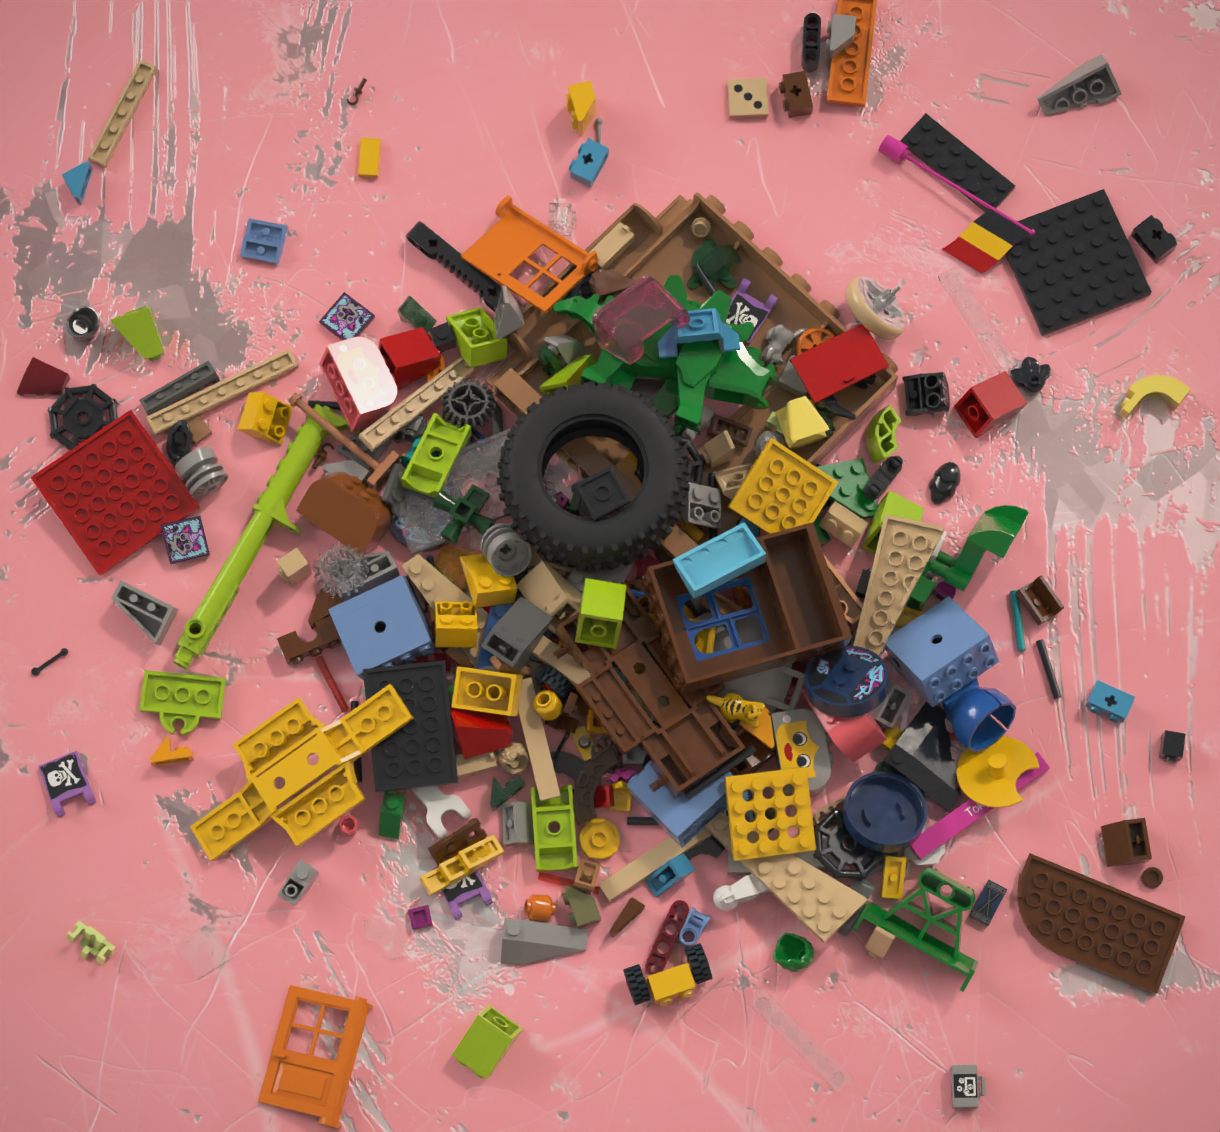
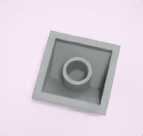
M502 285L494 317L497 339L505 337L524 325L522 308L507 286Z

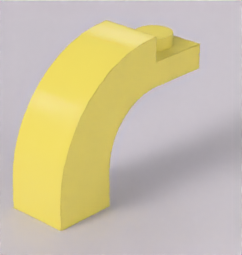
M1153 375L1142 378L1128 389L1126 393L1128 397L1121 404L1122 410L1120 415L1126 419L1135 407L1147 398L1162 399L1176 409L1189 394L1191 388L1170 376Z

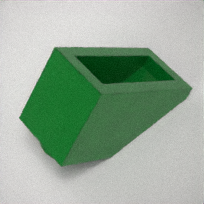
M391 792L384 793L378 836L399 839L407 800L405 795Z

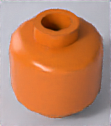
M532 894L529 899L525 900L524 914L528 916L529 920L547 922L551 915H555L556 904L552 902L549 895Z

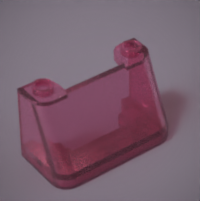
M649 275L642 277L599 308L592 318L598 346L629 365L633 364L643 355V341L671 321L674 327L681 328L690 322L688 311L656 279Z

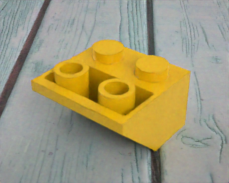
M591 80L568 86V93L565 94L567 111L571 113L572 128L577 130L578 136L584 134L596 114V97Z
M250 392L237 430L257 439L282 444L293 407L265 392Z
M435 601V647H476L478 624L477 609L474 607L473 602Z

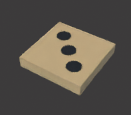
M766 78L727 80L729 118L768 117Z

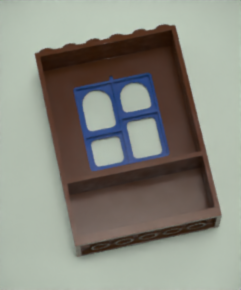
M813 522L756 537V540L766 553V562L701 595L706 597L712 614L711 619L701 622L690 621L684 614L683 608L685 603L693 597L681 579L673 560L647 568L641 581L644 592L648 593V606L651 612L654 611L656 617L654 619L655 628L661 633V646L663 650L667 651V664L670 670L673 669L675 675L673 677L674 686L676 689H679L680 694L845 649L852 639V635ZM743 584L746 585L753 606L722 615L714 596L715 592ZM756 616L763 633V639L742 644L735 627V621ZM718 625H725L732 642L731 648L710 654L701 653L694 645V638L699 631Z

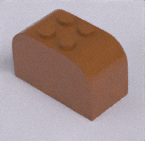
M334 472L313 482L296 510L360 556L377 548L392 521L391 507L389 504L381 501L382 497L378 495V492L362 484L359 478L345 472Z

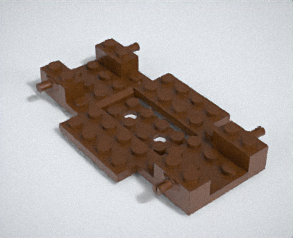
M626 585L623 620L616 649L575 642L579 618L578 612L557 625L555 634L562 642V647L554 651L553 654L556 656V659H559L568 653L573 657L578 666L584 665L591 677L576 686L578 693L623 755L640 744L652 759L651 767L658 775V780L649 785L652 792L664 786L676 799L689 790L695 782L744 751L745 746L738 736L745 733L741 725L732 730L716 706L706 699L707 695L715 696L724 690L726 686L723 683L685 694H680L679 689L675 688L673 682L675 675L673 669L670 670L668 667V654L666 650L662 649L660 638H662L661 633L656 630L653 620L642 607L643 604L648 602V598L643 594L636 599ZM612 663L616 664L619 672L624 675L626 680L629 682L630 687L637 693L639 698L642 700L643 705L647 707V709L653 715L654 720L661 726L660 729H658V727L655 726L653 722L650 720V718L645 713L643 708L640 706V704L629 691L627 686L621 680L619 675L613 669ZM636 664H642L645 667V672L637 674L634 672L633 667ZM660 697H666L669 700L667 707L659 706L658 699Z

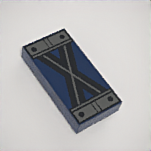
M988 880L969 917L988 927L1007 889Z

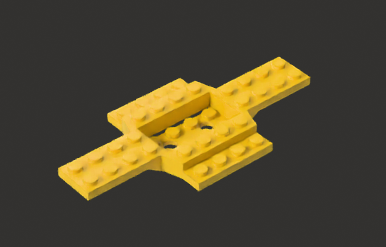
M391 684L330 725H325L312 715L302 698L298 697L232 744L243 761L248 782L239 792L195 822L190 828L211 861H215L272 819L287 831L295 846L300 847L366 800L356 785L357 779L352 762L414 718ZM313 753L319 756V761L315 765H311L308 762L309 756ZM335 765H339L338 768L333 770L331 773L326 775L324 778L316 782L314 785L309 787L307 790H305L300 795H298L293 800H291L286 805L277 810V807L280 804H282L287 799L292 797L294 794L299 792L301 789L306 787L308 784L316 780L325 772L333 768ZM279 777H283L285 780V786L282 789L275 787V781Z

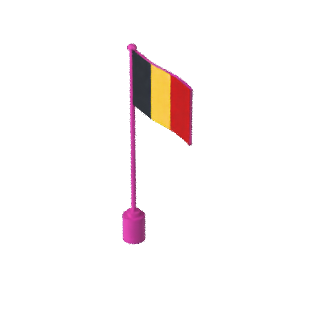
M889 134L882 141L878 149L880 153L897 163L905 162L906 159L989 209L974 220L956 240L942 248V250L981 274L996 265L1014 245L1028 235L1033 236L1035 234L1034 229L1030 230L911 158L908 151L909 146Z

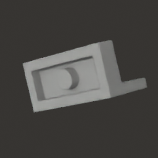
M514 801L501 804L503 845L534 844L532 803Z

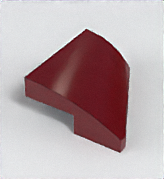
M32 357L20 382L17 394L20 396H24V394H36V396H43L45 394L61 395L71 378L68 373Z

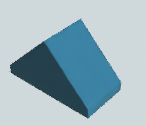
M87 161L62 174L77 204L82 205L93 171L90 162Z

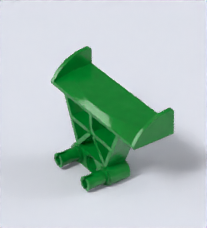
M1014 505L994 506L984 511L969 534L959 557L956 559L940 550L928 571L943 577L947 584L964 592L986 550L1004 558L1019 533L1029 511Z
M929 866L923 869L919 875L918 884L920 887L889 910H885L868 900L852 929L853 931H857L863 918L966 975L960 988L964 992L978 965V961L960 952L963 911L970 910L973 907L976 899L973 888L969 889V886L966 887L940 873L936 868L933 869V866ZM949 885L952 888V892L944 893L941 887ZM929 893L953 907L933 914ZM922 894L925 909L911 900ZM905 907L927 921L921 930L894 915V913L900 908ZM957 913L956 926L942 919ZM930 923L955 935V948L926 933Z

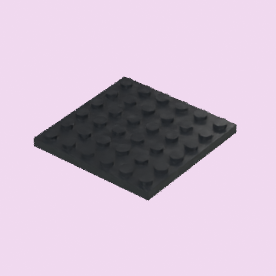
M1104 189L1017 221L1030 230L1034 229L1035 234L1033 236L1028 235L1018 242L1005 256L1042 336L1151 295L1152 291Z

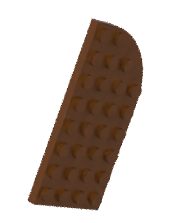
M1031 853L1028 854L1018 883L1017 899L1020 915L1028 931L1042 946L1060 956L1155 995L1158 993L1186 916Z

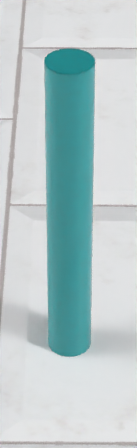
M1017 590L1010 591L1017 648L1018 651H1025L1026 646L1019 597L1015 593Z

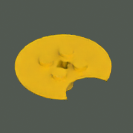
M1002 736L996 743L983 751L972 752L966 748L957 764V780L962 791L974 802L993 808L1009 807L1024 800L1016 790L1018 777L1029 769H1039V763L1033 751L1023 742L1011 737Z

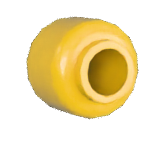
M551 690L539 692L533 701L535 711L545 720L556 719L563 709L562 701Z

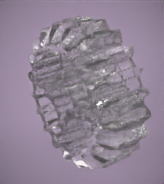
M340 543L338 548L334 544H332L331 550L325 548L326 554L319 553L320 560H315L317 567L313 569L315 573L314 578L318 582L319 588H323L325 593L330 591L333 597L338 592L341 598L345 592L348 596L351 595V590L357 592V586L363 587L364 583L362 580H367L366 573H369L368 561L364 559V553H358L359 549L357 547L352 549L350 544L345 548L342 543ZM341 558H347L351 560L344 561ZM339 564L341 565V567H342V569H343V571H342V572H343V576L341 575V572L339 571V570H340ZM329 579H332V580H336V579H337V580H340L341 582H334V581H331V580H329Z

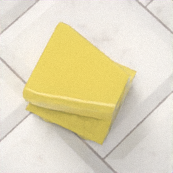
M806 396L787 402L784 408L775 412L789 449L820 441L826 437L825 431L829 430L828 425L817 412L813 400H808Z

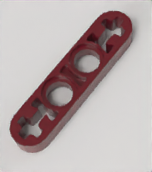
M677 900L673 902L646 961L645 970L649 976L664 971L689 913V906L685 901ZM683 905V910L686 912L680 913L678 920H682L681 924L674 919H669L670 916L674 918L676 915L674 907ZM670 923L677 926V932L673 935L668 934L665 930V927ZM661 942L669 946V951L665 954H661L657 950V945ZM653 954L660 958H665L664 962L660 959L658 963L660 970H655L654 973L651 972V967L649 966V964L655 963L656 957H652Z

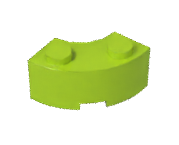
M891 405L879 410L872 417L867 428V449L874 464L887 458L899 448L895 432L901 419Z

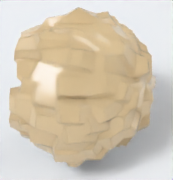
M514 742L512 746L500 750L498 762L506 770V773L516 775L526 770L530 763L527 746Z

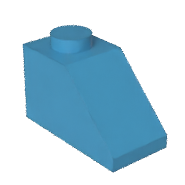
M683 853L667 861L649 876L645 882L655 897H658L687 878L695 869Z

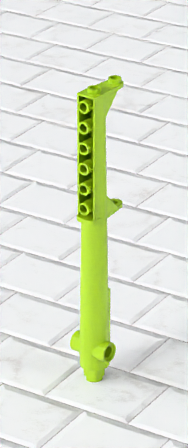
M316 404L313 410L339 431L346 429L351 431L346 419L335 414V411L330 407H322ZM306 415L307 421L304 426L301 425L297 430L295 442H291L287 447L286 453L288 454L285 459L279 461L276 467L278 471L275 476L269 478L266 484L268 488L265 493L262 492L256 502L258 505H253V517L193 616L185 624V630L176 644L179 650L175 655L173 663L187 670L195 658L200 660L240 591L239 585L273 525L276 524L297 535L302 533L299 527L289 522L285 508L325 436L330 434L308 415ZM361 429L353 431V433L359 434Z

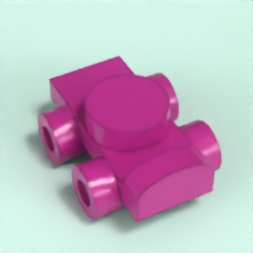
M625 769L614 770L612 775L606 776V782L613 784L623 779V782L628 783L631 777L635 775L634 769H629V771H625Z

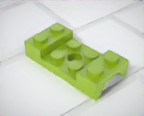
M433 413L401 478L402 486L436 498L442 490H445L449 474L461 450L465 449L472 434L471 426L465 425L457 428V426L445 422L438 414ZM434 451H440L442 455L439 457H433L431 456V453Z
M572 785L559 788L561 797L541 802L538 789L536 787L531 788L537 872L578 869ZM550 823H558L560 830L557 833L550 832L548 830Z

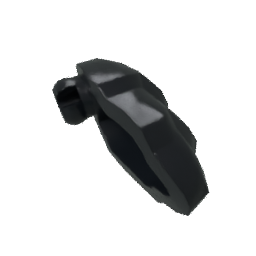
M178 420L173 429L168 432L166 451L171 463L174 465L185 455L192 452L193 433L190 430L189 424L184 420Z
M947 462L941 465L935 471L934 477L929 483L931 501L934 504L939 505L946 499L952 498L960 484V469L954 462Z

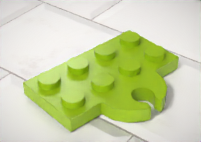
M145 670L139 711L159 713L163 727L173 735L175 734L174 722L183 720L184 727L181 729V735H187L197 728L201 718L222 719L227 679Z

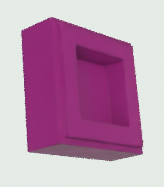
M429 905L408 909L413 931L433 926Z

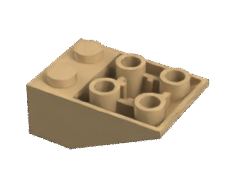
M543 559L517 583L518 589L526 600L554 618L548 627L553 633L556 632L557 625L580 611L582 593Z

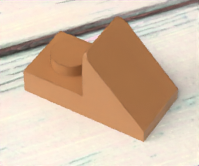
M581 859L573 888L584 894L592 895L601 864Z

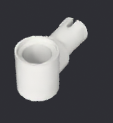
M704 405L699 430L703 429L704 426L707 428L716 413ZM686 428L682 436L693 440L698 432Z

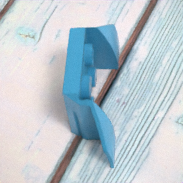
M716 308L675 312L672 326L658 342L659 358L677 357V343L721 339L722 352L741 350L739 334L721 321Z

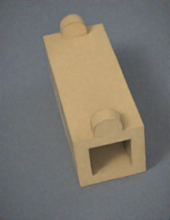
M619 222L589 252V254L593 251L597 252L598 265L594 271L599 269L606 270L634 242L635 235L627 225Z
M491 751L468 759H464L463 754L455 755L458 780L497 770V763H499L497 751Z

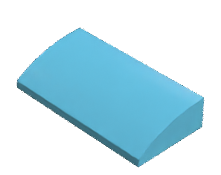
M744 522L674 558L673 563L688 591L695 599L766 562V553Z

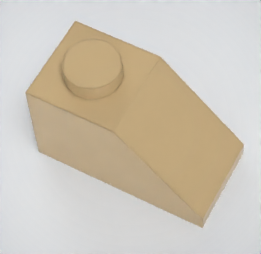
M727 430L704 444L703 460H705L706 464L709 463L711 468L733 460L735 446Z
M876 926L865 946V949L868 950L866 954L876 960L879 956L883 958L895 936Z

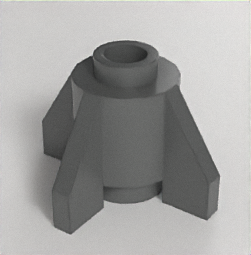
M420 414L403 427L394 441L399 443L405 440L408 443H414L417 438L422 437L427 428L425 417Z

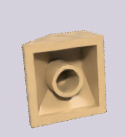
M752 463L713 472L723 495L730 499L734 497L752 468Z

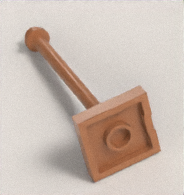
M294 393L288 401L290 406L300 408L374 469V473L367 479L368 487L378 492L388 480L393 464L401 465L400 455L393 450L379 464L301 400L303 397L301 394Z

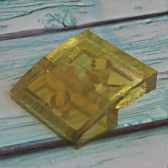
M442 546L433 567L461 591L466 592L468 584L460 557L478 554L460 548Z

